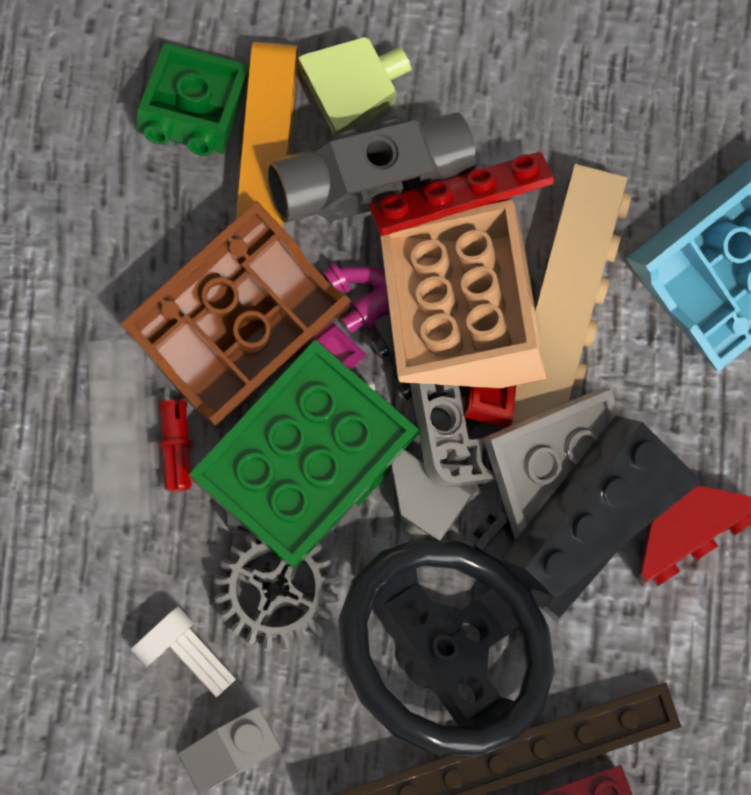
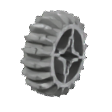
M252 533L246 534L245 539L250 549L244 552L240 546L233 544L230 550L238 558L237 562L234 564L228 559H221L219 563L221 568L231 573L230 577L217 576L214 579L216 586L228 588V593L214 596L215 603L217 605L230 603L231 608L224 610L219 615L222 622H228L237 618L239 621L233 625L230 633L237 637L247 628L250 632L246 637L245 644L251 648L256 644L258 637L262 636L265 637L263 642L264 652L270 653L272 651L273 639H281L283 652H290L291 645L288 638L294 635L297 636L299 644L305 647L308 645V640L303 631L309 627L315 635L320 636L323 633V629L315 619L319 616L331 621L334 617V614L329 609L322 607L323 603L333 604L339 601L338 594L325 591V587L334 586L339 583L338 576H323L322 572L333 566L332 559L328 557L316 562L315 558L322 551V545L318 543L302 561L309 568L315 579L314 600L294 588L292 579L295 570L291 569L284 561L281 560L275 570L267 573L248 568L256 559L274 553L263 543L257 545ZM284 575L287 582L284 584L285 590L289 589L290 596L298 600L289 596L283 597L278 595L269 605V601L266 598L270 595L269 591L264 590L263 584L256 580L265 584H276ZM240 580L250 584L251 587L260 592L261 600L254 620L249 618L241 608L238 595ZM282 607H292L306 612L302 618L290 625L267 627L269 620Z

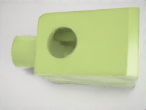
M365 37L298 57L300 73L333 137L348 130L358 131L392 107L396 102V91L391 80L412 71L410 62L401 47L378 57L371 41Z

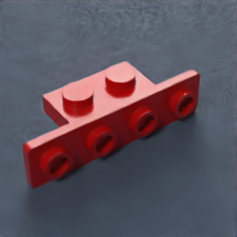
M535 152L520 155L512 160L486 168H477L470 173L447 180L435 181L427 186L401 194L389 195L384 199L371 202L369 208L379 234L385 236L473 208L507 201L509 197L552 185L554 178L543 154Z

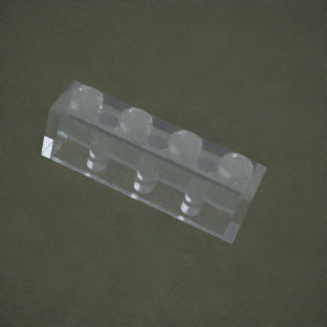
M133 339L88 341L94 524L99 530L154 527V515L162 514L161 488L153 487L152 469H160L159 442H151L150 424H158L157 396H149V379H156V365Z

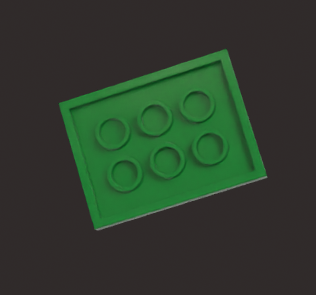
M314 340L192 470L189 477L291 569L295 570L419 434V429L319 342Z

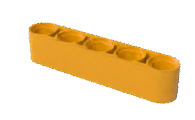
M254 41L252 43L236 219L253 203L258 201L283 228V221L279 218L270 196L266 166L269 160L290 154L298 45Z

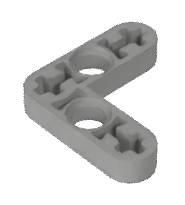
M410 383L425 470L430 480L440 487L448 488L497 482L494 472L486 469L481 460V454L486 448L484 439L469 440L459 386ZM436 392V396L441 393H445L446 396H441L431 401L428 400V396ZM433 408H442L449 414L451 426L448 431H440L433 426L430 419ZM446 457L452 462L468 458V465L450 472L448 468L441 467L440 461Z

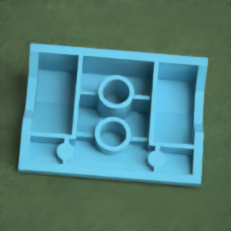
M751 158L626 257L649 293L716 371H720L751 346Z

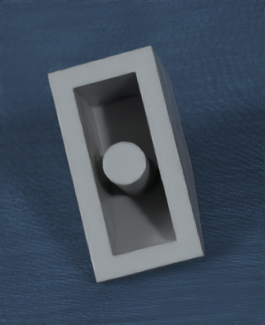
M404 450L390 465L400 520L407 525L403 531L414 540L417 538L443 540L468 504L471 495L458 486L448 488L434 484L427 475L425 464Z
M257 707L219 727L178 754L199 795L283 750L260 707Z

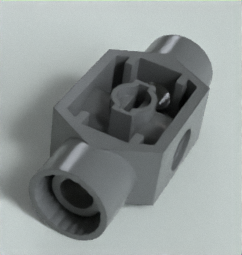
M458 112L420 122L413 120L401 123L400 119H391L378 124L373 131L358 134L357 130L344 131L335 135L331 139L332 141L323 147L269 160L266 166V175L274 208L284 223L317 214L332 222L369 212V204L371 202L384 199L389 195L401 194L427 186L435 181H443L470 173L476 167V152L469 126L464 117Z

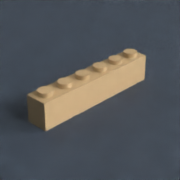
M578 164L574 165L535 309L546 379L516 386L514 418L510 426L569 402L572 389L581 390L587 369V364L579 363L583 346L592 348L599 322L591 320L595 303L603 305L610 281L609 278L602 277L606 260L610 262L615 261L621 236L613 234L617 218L626 219L632 197L631 193L624 192L627 177Z

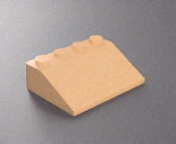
M513 199L480 206L381 236L397 374L400 382L504 388L546 379L523 233Z

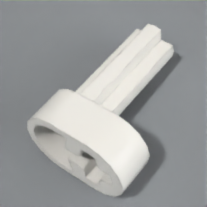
M177 606L148 632L131 651L147 668L170 648L217 698L236 678L190 629L195 623Z

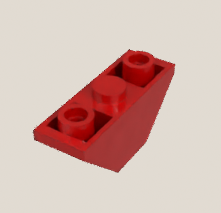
M697 486L651 522L646 528L637 576L641 586H644L651 580L654 581L657 587L681 572L676 565L678 562L690 554L695 561H698L718 547L714 540L716 537L728 529L735 536L751 525V496Z

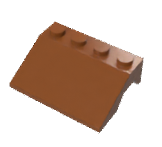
M256 201L120 325L184 399L216 432L300 355L309 343L336 322L349 309L351 300L344 293L333 287L306 259L294 239Z

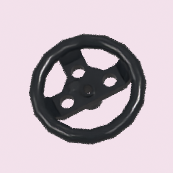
M417 538L379 552L352 579L338 619L341 663L361 704L393 736L435 755L481 756L517 741L543 712L555 672L550 628L530 589L499 559L480 552L461 541H438L436 539ZM436 567L455 569L483 582L490 590L463 609L431 602L418 584L416 568ZM375 598L379 617L406 653L404 667L408 677L420 687L431 688L459 726H442L411 712L385 687L370 656L367 622ZM403 607L411 608L418 614L420 619L419 626L411 625L403 618ZM463 623L472 624L478 629L480 641H473L465 635ZM519 628L523 636L526 671L519 695L513 701L499 695L488 680L487 671L489 649ZM458 683H464L473 690L475 702H467L459 695L457 690Z

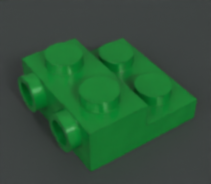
M164 42L138 107L137 131L143 133L145 138L154 144L163 145L168 143L169 140L186 144L192 153L199 156H209L212 152L224 154L236 121V110L249 77L250 65Z

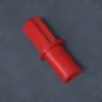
M165 400L158 403L161 442L157 443V449L162 451L164 488L172 493L188 491L192 486L189 477L191 473L189 449L193 448L194 443L188 437V405L185 400H178L177 405H175V400Z

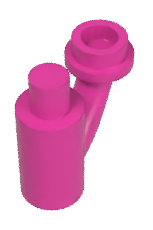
M335 262L328 264L329 268L322 272L324 278L333 287L345 294L351 291L348 283H363L377 287L374 291L352 303L355 310L341 318L349 334L362 326H365L367 330H371L375 320L390 313L385 270L375 267L338 268Z

